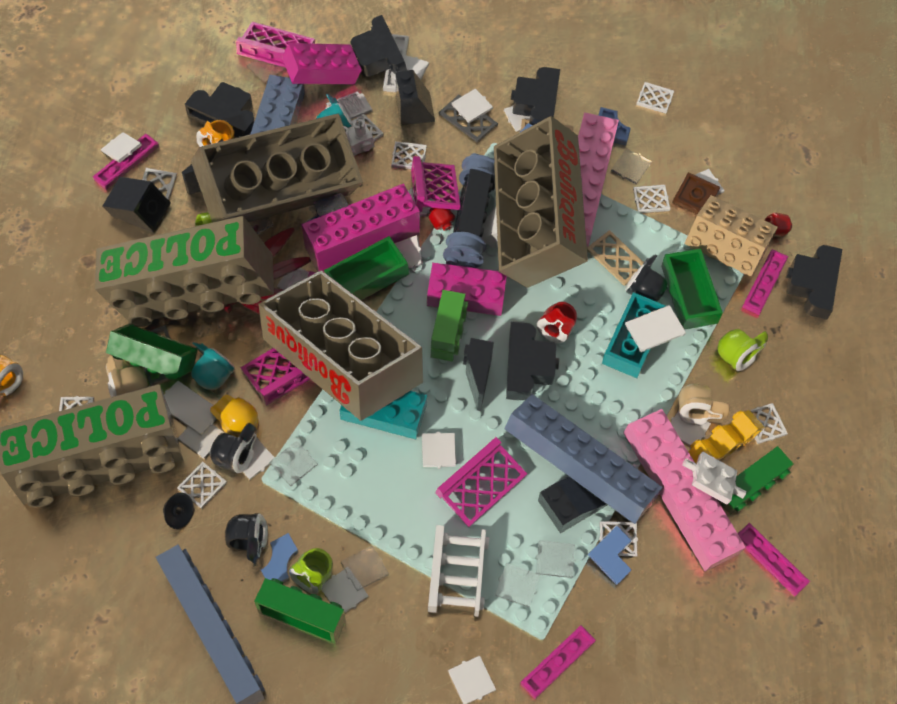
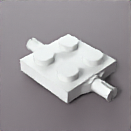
M705 452L699 455L697 463L690 461L688 458L683 461L682 466L693 472L692 486L725 504L732 500L733 494L742 499L745 497L746 491L736 486L737 470Z

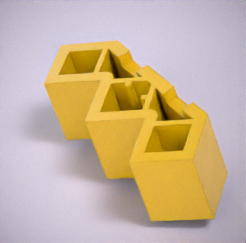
M740 410L732 417L734 420L730 424L716 426L711 431L712 435L708 439H697L690 445L691 449L688 452L695 463H697L698 457L702 452L717 460L725 459L736 452L742 444L746 445L753 440L765 427L750 410Z

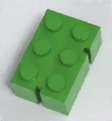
M447 290L442 291L431 338L430 358L453 362L454 355L459 354L460 339H462L463 325L467 317L468 302L465 301V294Z

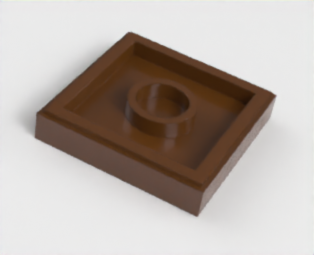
M688 172L672 203L698 214L711 195L716 197L720 186Z

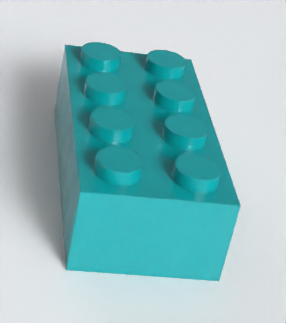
M633 292L606 349L602 364L638 379L651 349L641 352L625 323L664 308L666 305Z
M409 391L362 421L341 405L339 410L340 419L416 440L427 407V395Z

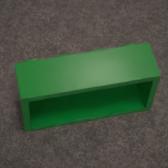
M390 236L325 269L324 273L358 299L363 300L409 275L407 261Z
M701 248L665 254L661 267L678 320L684 330L718 324L723 312Z
M131 324L110 331L106 353L112 355L114 359L129 361L133 366L145 367L149 372L164 374L166 378L172 380L178 379L192 371L198 352L197 348Z
M275 578L271 580L264 579L254 600L259 614L336 644L346 622L345 612L340 604L332 601L330 603L322 601V598L316 594L309 596L304 594L300 588L295 586L289 588L284 586L282 581Z

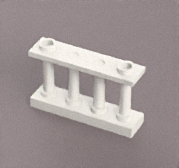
M436 525L428 612L436 613L437 606H441V604L475 607L474 616L478 617L479 610L484 609V597H481L484 549L488 550L489 537H485L486 530L482 529L481 538L450 536L448 533H444V526ZM443 545L480 547L479 558L446 555V553H442ZM441 565L477 566L478 575L477 578L444 575V573H440ZM452 584L477 587L476 599L442 596V593H438L439 585Z

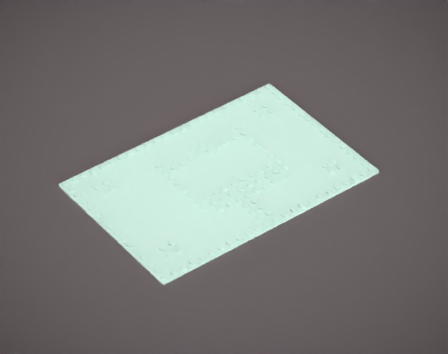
M492 143L484 156L494 158V146L497 143ZM461 188L460 191L458 192V193H459V199H460V196H461L462 188ZM495 190L488 193L490 202L488 208L485 209L487 217L496 207ZM601 194L589 246L610 230L643 262L656 254L657 257L650 268L664 278L661 265L665 254L694 250L684 244L688 235ZM451 209L456 220L457 210ZM454 220L452 223L453 227L447 231H443V229L436 230L435 228L431 231L420 247L422 248L423 264L409 268V275L396 282L376 311L422 347L423 383L410 390L427 395V407L417 439L341 420L339 411L341 404L322 389L262 476V482L430 578L436 525L444 526V533H448L450 536L481 538L482 529L486 530L485 537H489L488 550L484 549L481 597H484V608L539 640H544L588 561L589 556L587 554L599 541L600 521L609 522L615 509L608 505L560 534L538 502L539 494L542 490L558 481L569 478V476L504 429L511 413L525 401L506 399L511 322L530 323L536 328V341H549L537 330L536 324L539 318L543 316L547 308L557 302H567L574 307L577 313L576 325L565 342L556 343V358H559V369H555L554 382L552 385L534 384L532 394L637 469L641 462L624 435L627 425L660 409H663L666 416L668 415L717 324L685 329L686 334L684 336L651 348L638 379L603 365L602 361L606 349L632 295L626 292V285H622L587 251L588 262L529 288L507 276L502 315L467 312L466 322L463 325L462 339H460L459 354L454 355L453 362L430 358L431 338L438 312V307L427 306V292L432 262L446 264L443 252L447 248V236L453 233ZM610 236L605 240V243L616 244ZM486 243V250L482 253L484 262L478 269L499 271L498 248H492ZM602 247L593 248L597 254H602ZM605 247V255L616 256V248ZM619 248V256L629 257V254L624 249ZM703 253L722 312H724L744 274ZM605 259L611 267H616V260ZM619 260V268H629V261ZM632 261V269H639L641 265L637 261ZM629 272L618 273L623 279L629 277ZM667 286L664 295L657 302L666 306L670 305L677 317ZM471 338L494 342L492 361L481 411H478L466 376V365H463L465 345L470 344ZM438 431L440 433H455L456 467H441L440 469L437 467H423L422 434L436 433ZM497 437L502 442L500 445L524 469L527 475L468 527L443 498L440 499L435 492L448 478ZM500 452L494 456V464H505V457ZM482 466L479 476L490 477L491 467ZM494 467V477L504 478L505 468ZM508 468V478L516 479L520 476L516 469ZM467 479L465 481V489L476 490V480ZM479 480V490L490 491V481ZM493 481V491L502 492L504 490V482ZM453 492L448 497L454 503H461L462 493ZM465 493L464 503L476 504V494ZM479 494V504L488 505L490 503V495ZM464 507V514L469 520L475 516L474 507ZM443 545L442 553H446V555L479 558L480 547ZM445 564V566L441 565L440 573L448 576L477 578L478 567ZM443 584L465 598L476 599L477 587Z

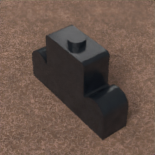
M542 67L537 70L536 79L518 77L516 89L512 90L511 100H514L512 113L529 116V124L535 125L550 116L554 118L560 69Z
M221 82L211 96L204 90H197L185 103L187 115L204 123L207 121L211 123L216 120H224L233 127L234 136L237 138L251 134L255 121L254 115L250 111L253 107L251 94L239 87Z
M822 245L818 247L813 257L797 254L791 264V268L788 267L786 278L789 279L786 292L791 295L807 298L804 310L808 315L827 320L833 311L842 249Z
M511 322L506 399L526 400L532 395L534 384L552 385L555 369H559V358H556V343L536 341V328L530 323Z

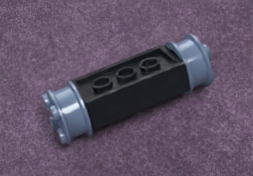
M472 153L462 161L463 171L459 175V181L463 185L460 196V210H457L453 233L447 236V248L443 252V258L448 265L478 268L484 262L482 253L486 250V243L482 239L484 233L482 224L486 221L487 212H485V209L488 208L490 202L488 193L495 190L494 158Z

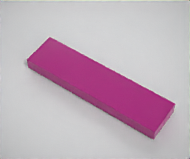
M144 134L137 140L142 146L135 150L132 155H129L120 163L112 160L96 173L93 179L107 190L118 181L119 177H123L159 147L158 142L148 134Z
M771 249L742 306L743 308L760 315L789 256Z
M748 523L738 532L739 537L746 546L745 549L794 597L809 584L810 581L752 524Z
M580 625L529 673L520 684L536 699L588 650L596 640Z

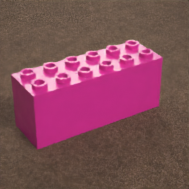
M403 183L303 223L304 246L317 272H324L325 269L390 236L394 243L416 235L419 236L420 211Z

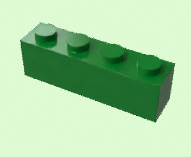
M777 446L736 476V486L746 491L743 499L733 494L732 500L728 504L719 500L718 502L730 515L735 511L737 513L741 512L747 506L746 503L750 500L752 502L757 500L762 495L761 492L764 489L769 491L777 484L775 481L779 478L784 480L791 474L790 469L794 463Z

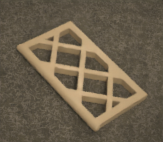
M610 230L587 247V251L624 286L628 284L633 274L638 271V269H632V261H637L640 265L644 263ZM610 236L616 244L605 243V240ZM602 247V254H597L593 248ZM605 247L616 248V256L605 255ZM619 248L624 249L629 254V257L619 256ZM605 259L616 260V267H611ZM619 260L629 261V268H619ZM629 272V277L623 279L618 273Z

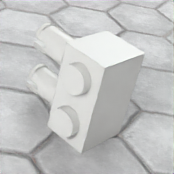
M358 119V123L355 120L353 126L349 128L343 126L354 156L375 147L373 136L364 120Z

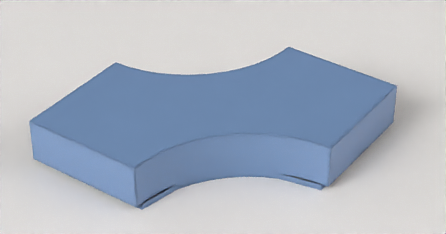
M600 108L599 116L619 120L618 111ZM620 120L618 121L614 143L626 146L631 128L623 125Z
M289 533L270 542L272 557L268 565L261 570L263 576L269 580L275 578L283 583L290 580L287 571L288 564L298 553V549Z

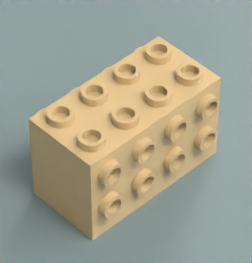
M711 195L697 214L684 244L692 249L701 248L702 253L708 257L714 258L726 266H731L743 274L752 276L778 227Z

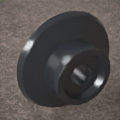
M182 492L172 495L163 507L164 519L167 525L173 529L185 527L190 522L194 512L191 497Z

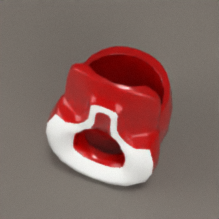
M557 302L545 310L543 316L539 318L536 324L537 330L550 342H565L576 325V310L567 302Z

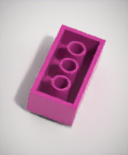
M288 43L282 56L292 84H355L361 72V67L351 44Z
M432 262L427 292V306L439 308L442 291L447 290L465 294V301L468 302L467 312L501 316L507 276L499 271Z

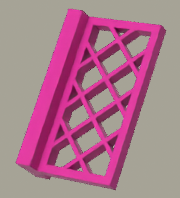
M252 22L244 35L236 40V49L238 55L286 68L282 59L285 49L282 48H286L288 43H315V39ZM255 28L261 31L254 33L253 29ZM273 33L276 34V36L269 37L268 34ZM265 36L266 38L258 40L257 37ZM291 38L293 40L285 41L284 39ZM278 40H280V41L282 42V43H278V44H274V43H273L274 41H278Z
M413 156L411 167L414 202L419 211L422 212L423 207L460 210L455 165L421 162L419 156Z
M274 348L240 367L266 406L310 380L298 368L291 367L292 363L290 361L288 366L278 365L280 358H286ZM269 357L276 358L275 364H265L266 359ZM253 367L260 368L258 375L250 374L248 370ZM263 368L273 369L272 375H262ZM277 370L286 371L283 377H275ZM260 380L270 381L269 385L263 389L259 387Z
M497 437L448 478L435 492L440 499L443 498L468 527L527 475L524 469L500 445L502 442ZM498 452L505 457V464H494V456ZM482 466L491 467L490 477L479 476ZM494 467L505 468L504 478L494 477ZM508 468L516 469L520 476L516 479L508 478ZM467 479L476 480V490L465 489V481ZM479 480L490 481V491L479 490ZM493 481L504 482V490L502 492L493 491ZM453 492L462 493L461 503H454L448 496ZM465 493L476 494V504L464 503ZM479 494L490 495V503L488 505L479 504ZM464 507L475 508V516L471 520L464 514Z

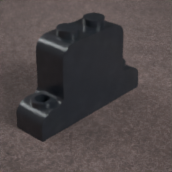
M383 15L373 18L370 31L351 39L353 51L365 76H373L387 69H390L394 74L396 71L407 70L405 61Z

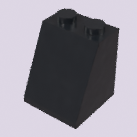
M414 70L396 71V102L401 126L435 122L430 92Z
M119 177L102 207L117 219L147 231L155 232L171 202L151 181Z

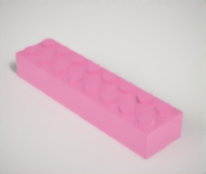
M584 112L578 141L586 243L588 247L619 120Z
M663 409L628 424L624 431L625 437L649 478L663 487L659 495L704 571L739 555L746 546L718 500L692 486L693 472L682 466L686 458L692 462L694 461Z

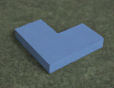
M618 526L613 528L587 554L616 585L631 571L629 566L618 556L631 540Z

